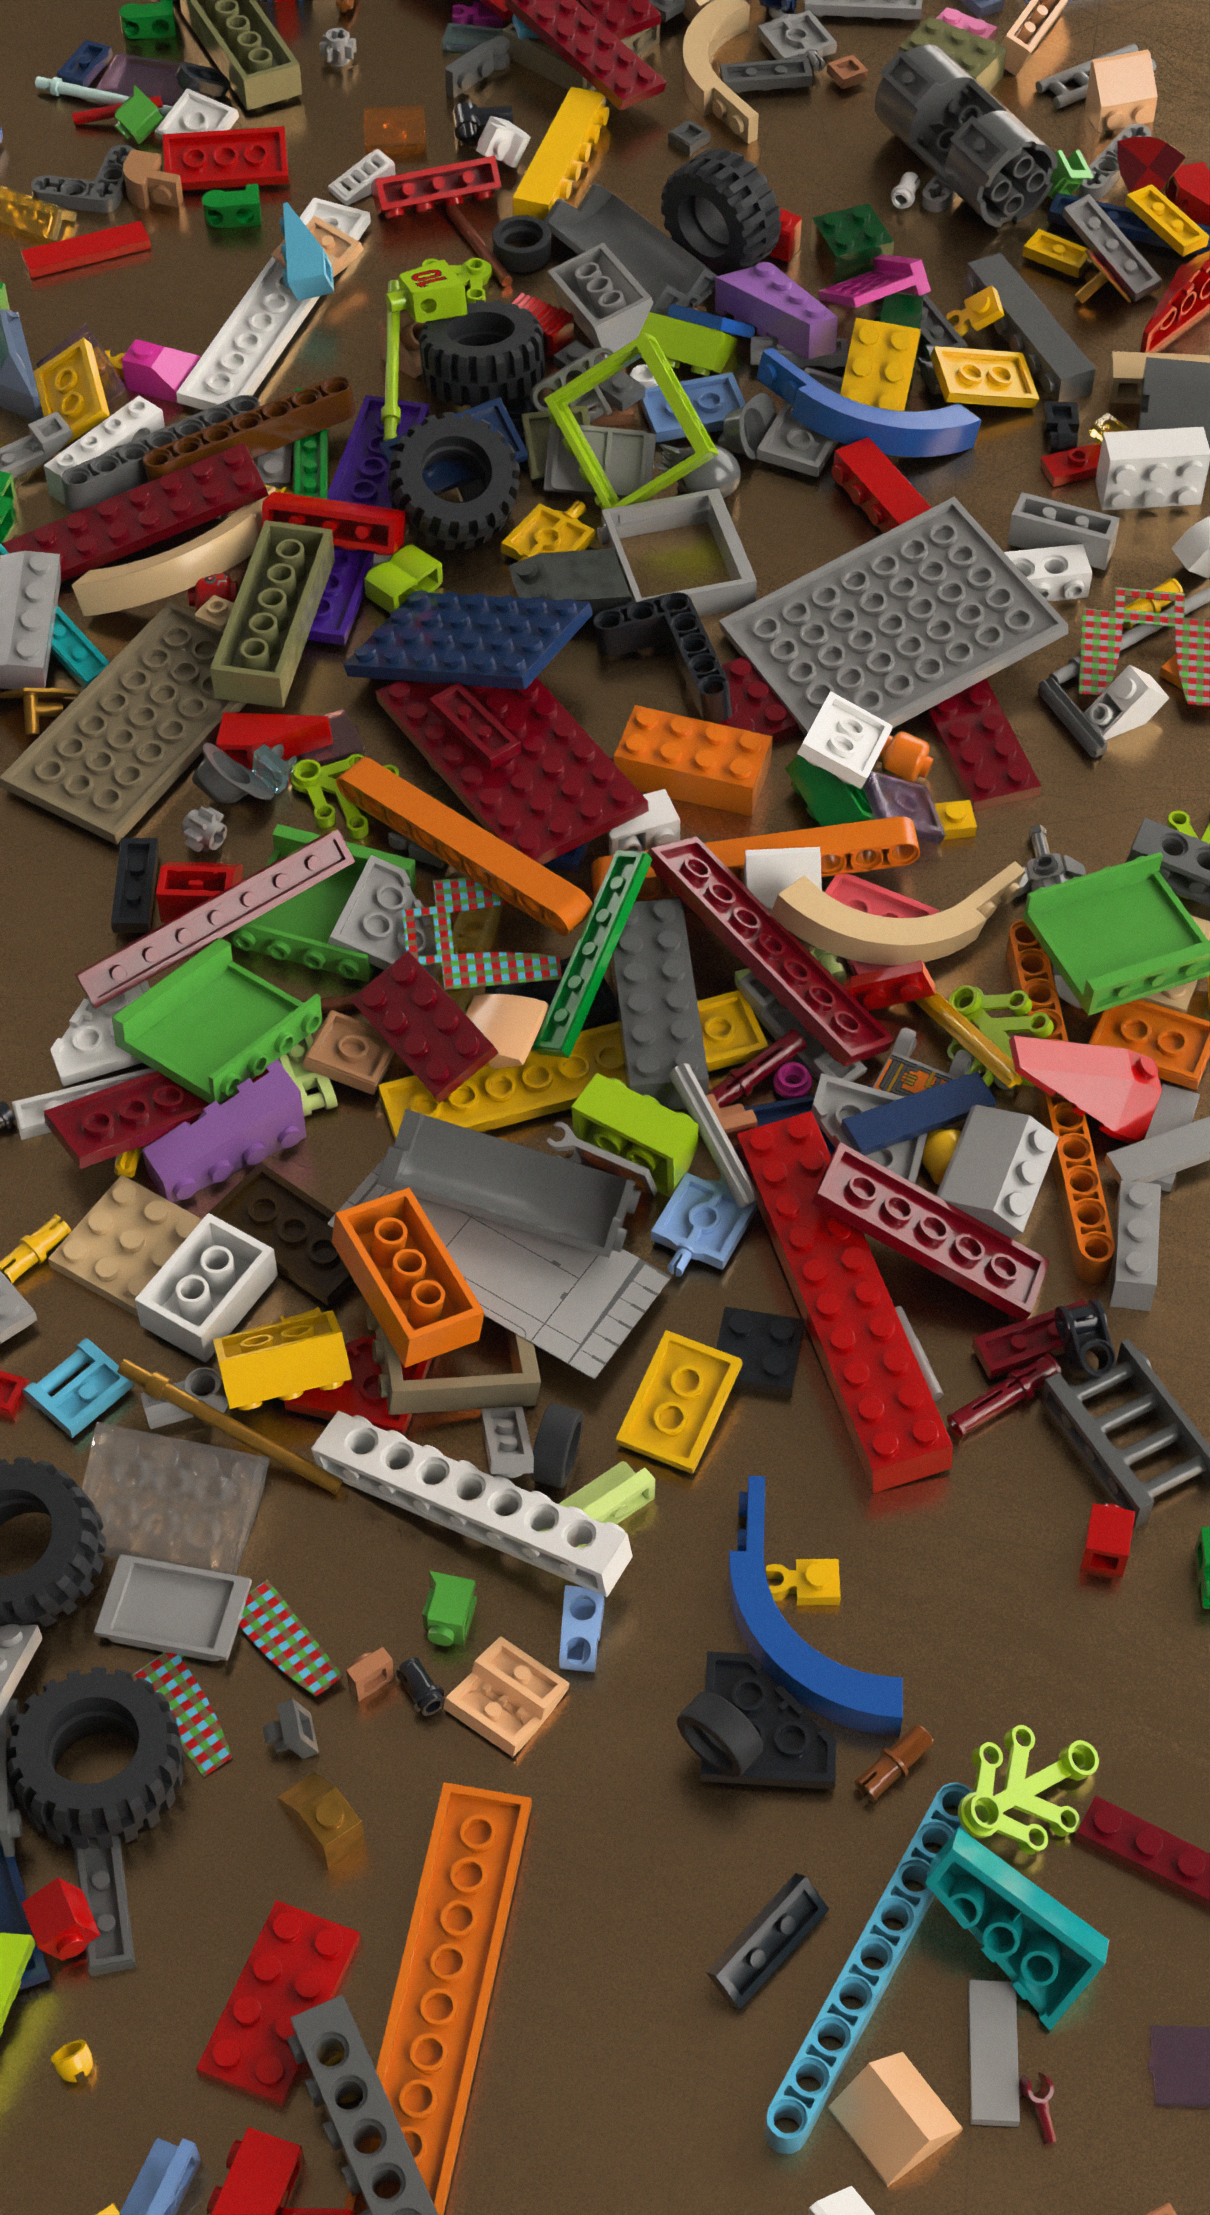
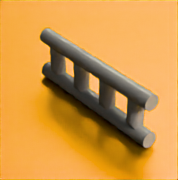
M1133 43L1095 59L1136 52L1138 47ZM1151 59L1153 71H1155L1156 63L1153 59ZM1091 60L1037 81L1035 84L1037 91L1042 93L1051 90L1056 95L1053 98V104L1056 109L1086 98L1089 81L1087 74H1090ZM1074 80L1081 87L1069 91L1063 84Z

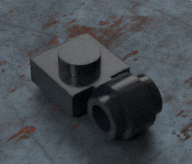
M1045 401L1043 417L1045 433H1049V452L1058 453L1077 448L1080 425L1078 403Z

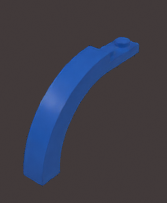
M769 348L762 351L756 379L793 406L791 415L793 418L832 440L849 445L869 437L884 454L906 457L949 455L974 447L981 419L959 403L937 410L918 412L894 411L872 407L850 400L829 390L775 349Z
M748 1476L747 1492L739 1491L738 1517H746V1529H738L737 1551H729L728 1587L732 1611L738 1629L749 1651L763 1666L765 1673L778 1686L782 1685L800 1704L812 1712L832 1722L855 1730L877 1735L900 1737L903 1720V1677L861 1672L827 1658L805 1642L780 1613L770 1592L764 1568L765 1476Z

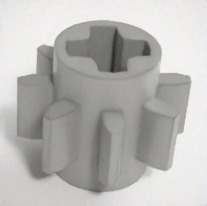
M332 28L326 32V35H322L323 41L319 42L320 56H326L327 63L333 66H344L354 59L353 53L357 52L356 39L350 38L348 31L343 28Z
M201 806L199 810L194 809L190 811L184 818L181 827L183 834L188 837L185 845L197 852L203 850L208 853L209 849H218L227 836V827L221 823L224 815L211 807L206 809Z

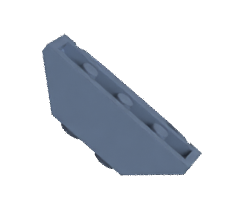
M6 309L0 310V407L37 421L43 418L19 313Z

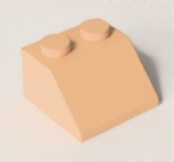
M1148 49L1091 60L1084 111L1097 133L1124 128L1134 123L1145 124L1154 121L1158 96L1151 54Z

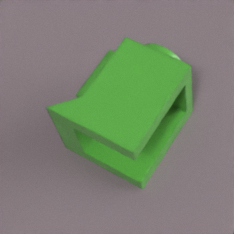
M134 84L133 97L130 96L116 110L114 116L118 123L114 127L126 140L132 137L140 144L160 125L164 117L157 111L158 107Z
M1062 150L1055 152L1057 169L1052 171L1049 181L1053 185L1047 196L1055 198L1057 192L1072 195L1083 183L1082 180L1084 178H1094L1080 150H1075L1068 159H1066Z
M428 1570L430 1590L422 1613L423 1628L428 1629L427 1638L431 1642L442 1646H449L452 1643L464 1646L477 1602V1596H473L476 1580Z

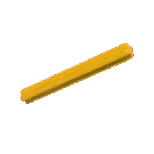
M936 990L935 996L914 1000L919 1007L1006 1087L1012 1088L1015 1085L1019 1086L1022 1084V1076L1015 1072L1013 1060Z

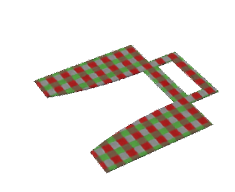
M1116 587L1115 611L1082 609L1079 694L1100 696L1112 683L1120 654L1123 622L1175 627L1177 665L1187 704L1210 707V620L1184 618L1185 594ZM1125 597L1175 601L1174 614L1125 610Z

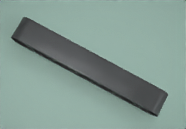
M251 395L234 397L67 469L62 474L66 508L76 513L132 488L148 483L143 464V456L147 452L260 406V401Z

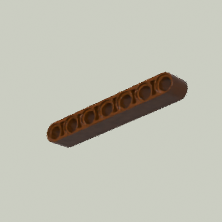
M341 376L326 379L153 449L143 456L147 481H153L244 442L253 459L352 418L356 411L351 382L346 377Z

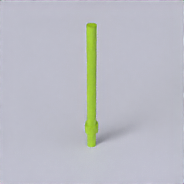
M390 280L388 282V293L400 290L398 280ZM388 308L385 405L381 408L384 442L397 437V426L401 422V409L398 406L400 311L390 313Z

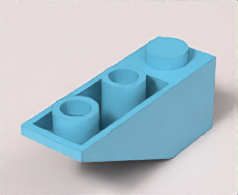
M288 202L283 203L284 217H280V227L285 237V243L281 244L284 261L287 263V269L283 270L286 288L293 291L298 301L334 293L333 267L324 249Z

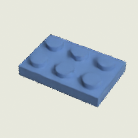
M732 372L680 382L707 433L723 430L725 416L746 404ZM659 386L645 388V397L639 402L652 434H656L655 442L686 437Z

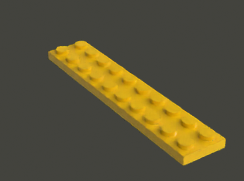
M741 990L697 1001L708 1072L750 1061L769 1047L754 1012ZM615 1022L581 1031L570 1058L540 1055L533 1049L532 1045L524 1065L493 1069L487 1063L441 1103L438 1102L416 1075L379 1084V1096L395 1141L406 1109L481 1133L571 1109L574 1102L596 1073L607 1078L618 1079L626 1085L619 1024Z

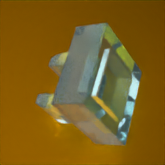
M263 744L254 751L252 772L274 792L279 794L288 786L289 774L293 772V768L297 763V757L293 756L289 760L284 761L281 758L284 752L282 744L274 746L272 750Z

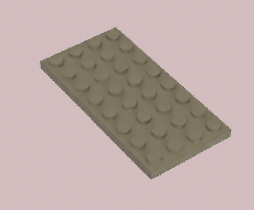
M169 601L0 776L1 787L108 841L118 844L121 838L133 828L203 752L202 746L205 743H211L219 733L223 712L239 713L247 704L214 698L210 667L224 630L219 631L197 622L194 612Z

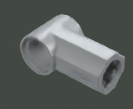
M207 1367L193 1370L186 1377L185 1381L172 1384L223 1413L226 1411L228 1401L225 1389L218 1372L214 1369ZM212 1391V1393L207 1396H200L205 1392ZM144 1392L141 1393L150 1429L195 1417L163 1398L158 1401Z

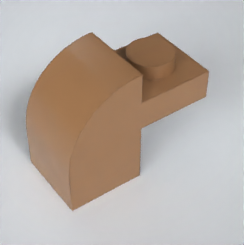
M135 149L130 151L123 163L126 193L129 201L136 207L144 210L147 209L150 202L179 208L184 201L180 175L163 172L160 154Z

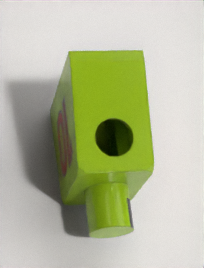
M445 260L401 273L398 277L400 290L385 294L386 305L390 313L406 310L412 319L418 323L468 315L465 284Z

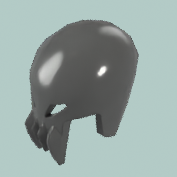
M661 444L660 446L668 454H661L666 460H659L662 464H655L654 466L665 473L695 454L693 448L687 451ZM714 444L719 455L677 481V490L689 494L719 488L724 499L732 494L740 483L741 473L738 461L728 450Z

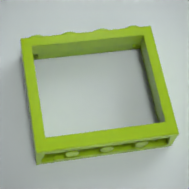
M646 333L544 398L549 407L547 411L550 414V421L554 426H559L565 437L562 439V442L571 456H576L581 465L578 471L587 485H592L597 494L594 497L595 503L602 510L642 503L719 455L654 336ZM643 357L693 447L695 454L620 501L568 404Z

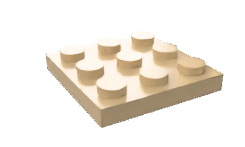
M121 1175L51 1254L48 1261L50 1267L138 1317L135 1298L203 1219Z

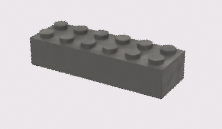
M679 898L634 902L610 960L626 1085L628 1089L642 1096H652L662 1106L670 1110L687 1109L670 1078V1071L678 1065L689 1064L705 1095H708L709 1077L683 904Z

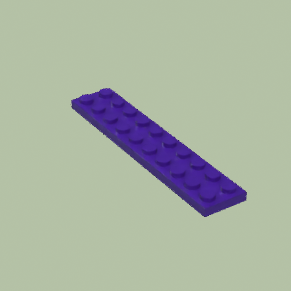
M365 395L328 491V499L391 508L389 502L390 491L387 490L390 471L379 451L380 443L384 442V425L381 423V408L385 405L384 397ZM398 400V406L401 409V422L397 426V437L406 434L408 429L415 423L423 425L424 418L429 417L430 414L429 404ZM334 545L335 561L307 640L345 646L365 592L364 578L373 567L374 553L362 549L344 550Z

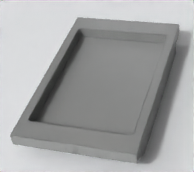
M550 424L549 438L547 439L546 469L544 471V491L597 496L592 485H587L578 471L581 465L576 456H571L562 442L565 436L560 427ZM579 425L618 498L624 499L652 481V472L655 468L653 461L656 434L639 430Z
M120 1554L115 1570L112 1573V1579L102 1609L99 1612L94 1634L95 1636L108 1638L114 1643L209 1661H228L239 1623L242 1620L241 1616L252 1580L247 1577Z

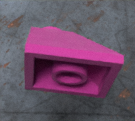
M135 339L121 359L126 390L178 403L176 392L202 356Z

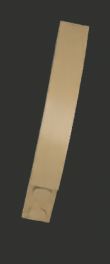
M713 0L693 18L685 33L682 55L683 85L689 100L703 117L714 113L717 118L721 119L748 144L758 140L759 114L718 78L710 65V61L723 44L749 30L750 4L745 0Z
M274 486L266 487L269 495L276 492ZM267 497L239 508L215 528L169 551L120 566L89 570L72 585L83 616L116 612L160 600L194 587L201 578L223 573L253 554L261 532L262 503Z
M1014 861L957 905L936 914L916 918H891L859 911L833 899L804 875L778 894L770 915L800 939L836 956L879 965H902L919 960L928 962L948 956L975 941L986 920L995 912L997 905L1002 901L1008 904L1021 891L1019 883L1025 870Z

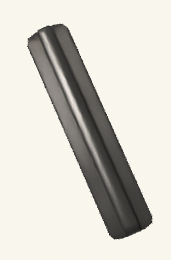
M1049 677L1045 681L1042 680L1038 684V693L1091 757L1097 758L1100 755H1104L1107 752L1106 748L1108 746L1106 740L1054 678Z

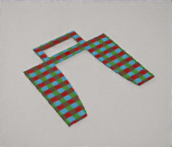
M469 877L434 880L436 906L402 909L406 952L409 950L421 965L442 964L444 990L562 979L559 956L516 952L454 954L450 920L451 912L509 904V902ZM433 915L437 955L418 957L414 917Z
M268 1579L249 1592L239 1626L279 1669L315 1696H318L344 1677ZM162 1652L163 1654L133 1674V1681L135 1682L138 1678L143 1677L153 1684L154 1692H161L167 1699L171 1712L175 1714L182 1748L205 1778L232 1758L227 1740L205 1694L182 1661L183 1655Z

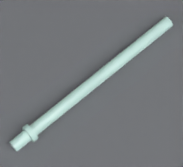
M37 76L35 80V88L50 91L51 95L54 96L64 94L108 105L124 103L129 98V96L63 82L62 78L58 77L49 79ZM163 104V108H159L157 111L163 117H166L173 106Z

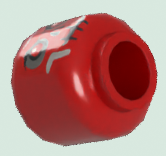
M225 572L199 579L194 587L188 589L189 607L196 606V611H198L213 595L235 603L238 595L237 581H232L230 575Z

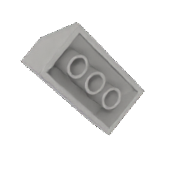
M604 243L547 271L558 302L566 311L574 315L575 323L596 348L605 347L616 352L638 337L653 305L652 297ZM601 353L604 358L608 357L606 354Z

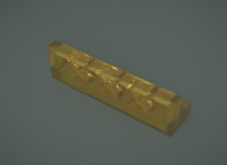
M0 185V221L57 241L62 220L74 222L76 220L77 212Z

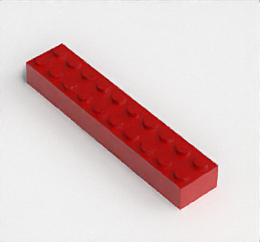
M809 1111L737 1133L740 1161L758 1193L757 1206L802 1318L805 1319L806 1328L872 1492L877 1493L952 1469V1442L864 1233L811 1203L831 1158L813 1112Z

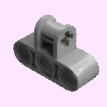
M605 347L592 349L537 383L530 392L529 400L531 405L538 411H546L549 407L541 406L537 399L541 389L547 387L552 392H555L566 385V376L570 371L576 370L583 374L594 366V359L599 353H604L609 357L615 352ZM598 386L568 404L569 407L587 405L588 409L596 405L595 408L588 411L590 423L604 414L607 416L612 414V410Z

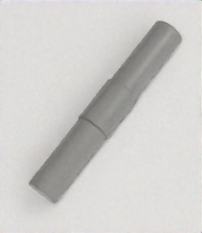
M897 1306L895 1307L933 1400L934 1402L938 1401L944 1396V1393L903 1308Z

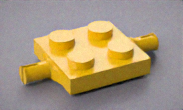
M576 500L567 511L563 512L553 510L539 503L501 542V553L519 562L539 553L586 550L595 540V529L578 520L586 511L585 504L583 502L579 504V500Z

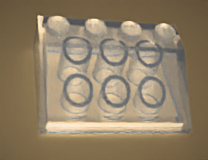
M96 1422L82 1490L94 1504V1508L100 1514L104 1525L100 1532L106 1537V1550L98 1554L119 1558V1555L123 1554L236 1575L261 1501L270 1457Z

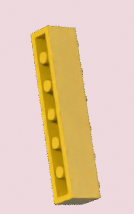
M575 87L570 88L513 196V216L527 215L544 221L557 199L564 201V199L569 198L573 181L579 179L583 162L588 161L592 144L598 142L602 125L605 126L608 122L609 107H605V96L602 93Z

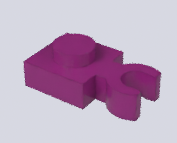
M473 2V7H467L462 4L452 5L453 27L462 28L473 24L474 30L490 31L503 29L502 18L482 2Z

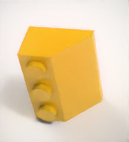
M333 1310L213 1339L229 1409L238 1407L239 1410H251L261 1406L264 1400L279 1397V1400H291L303 1395L305 1390L317 1387L320 1390H332L342 1386L344 1381L352 1379L343 1334Z

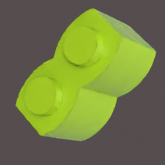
M407 545L397 550L388 562H383L368 571L364 578L366 597L392 613L415 591L425 590L428 593H433L443 582L442 563L415 545Z

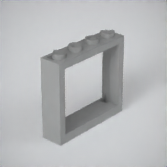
M719 488L602 510V527L597 528L598 540L600 545H606V549H614L633 600L624 605L666 594L641 597L620 539L708 522L731 581L676 592L685 593L691 598L699 617L741 609L756 601L757 580Z

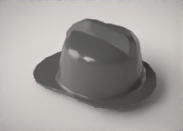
M758 393L743 407L728 413L724 419L723 433L718 439L719 445L727 446L734 454L746 455L749 459L755 460L757 448L777 416L771 398L767 394Z
M205 743L202 746L205 758L193 774L192 781L211 799L222 803H232L247 794L263 800H271L275 796L273 789L263 778L233 760L220 748L211 743Z

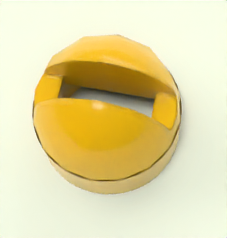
M76 2040L58 2049L52 2055L51 2062L62 2079L75 2083L78 2082L76 2075L83 2071L86 2077L90 2074L93 2058L84 2040Z

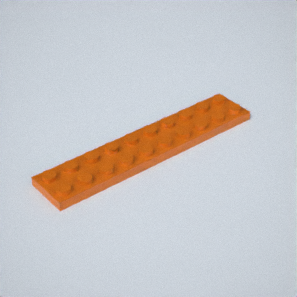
M443 1782L376 2068L378 2077L438 2215H444L532 1807V1798ZM374 2137L364 2138L359 2142L357 2151L363 2154H371L378 2150L381 2141ZM386 2181L376 2188L375 2195L382 2199H389L394 2197L401 2187L395 2182ZM348 2189L344 2208L360 2215L361 2212L367 2210L360 2193L351 2196Z

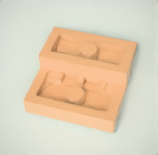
M316 216L306 225L324 249L333 267V277L349 266L364 250L359 241ZM284 239L271 255L274 259L287 266L281 250V244L285 243Z
M483 994L474 996L466 1015L499 1052L488 1062L493 1069L524 1065L550 1006L545 1001L517 995Z
M500 1636L474 1661L472 1672L445 1698L443 1709L514 1757L552 1713L569 1689L570 1683Z

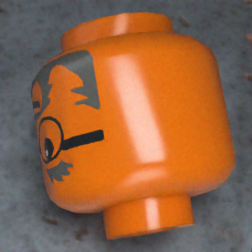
M903 731L897 733L895 737L888 736L878 757V761L882 763V771L885 775L908 785L913 784L919 776L926 778L934 759L928 756L930 746L926 741Z

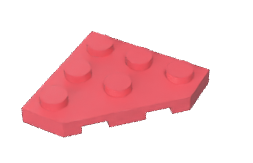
M851 874L835 875L825 890V893L833 899L873 915L891 918H916L939 913V910ZM846 958L853 976L898 966L870 964Z

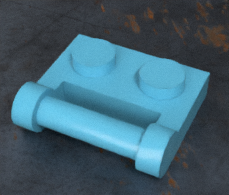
M87 1338L75 1346L76 1351L37 1384L31 1382L22 1390L23 1395L33 1407L40 1409L71 1438L76 1436L134 1386L131 1380L117 1373L119 1365ZM86 1363L90 1364L89 1367L53 1397L49 1395Z

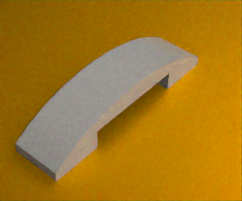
M58 411L28 424L30 435L0 448V471L12 473L13 479L45 462L73 436L72 430Z
M752 972L738 981V986L746 1001L775 1041L787 1034L792 1028L801 1034L807 1047L792 1059L796 1063L805 1066L810 1075L819 1081L822 1073L853 1082L866 1073L867 1068L860 1061L846 1067L835 1061L829 1055L828 1050L804 1029L803 1024L778 1002L777 997L763 983L759 982Z

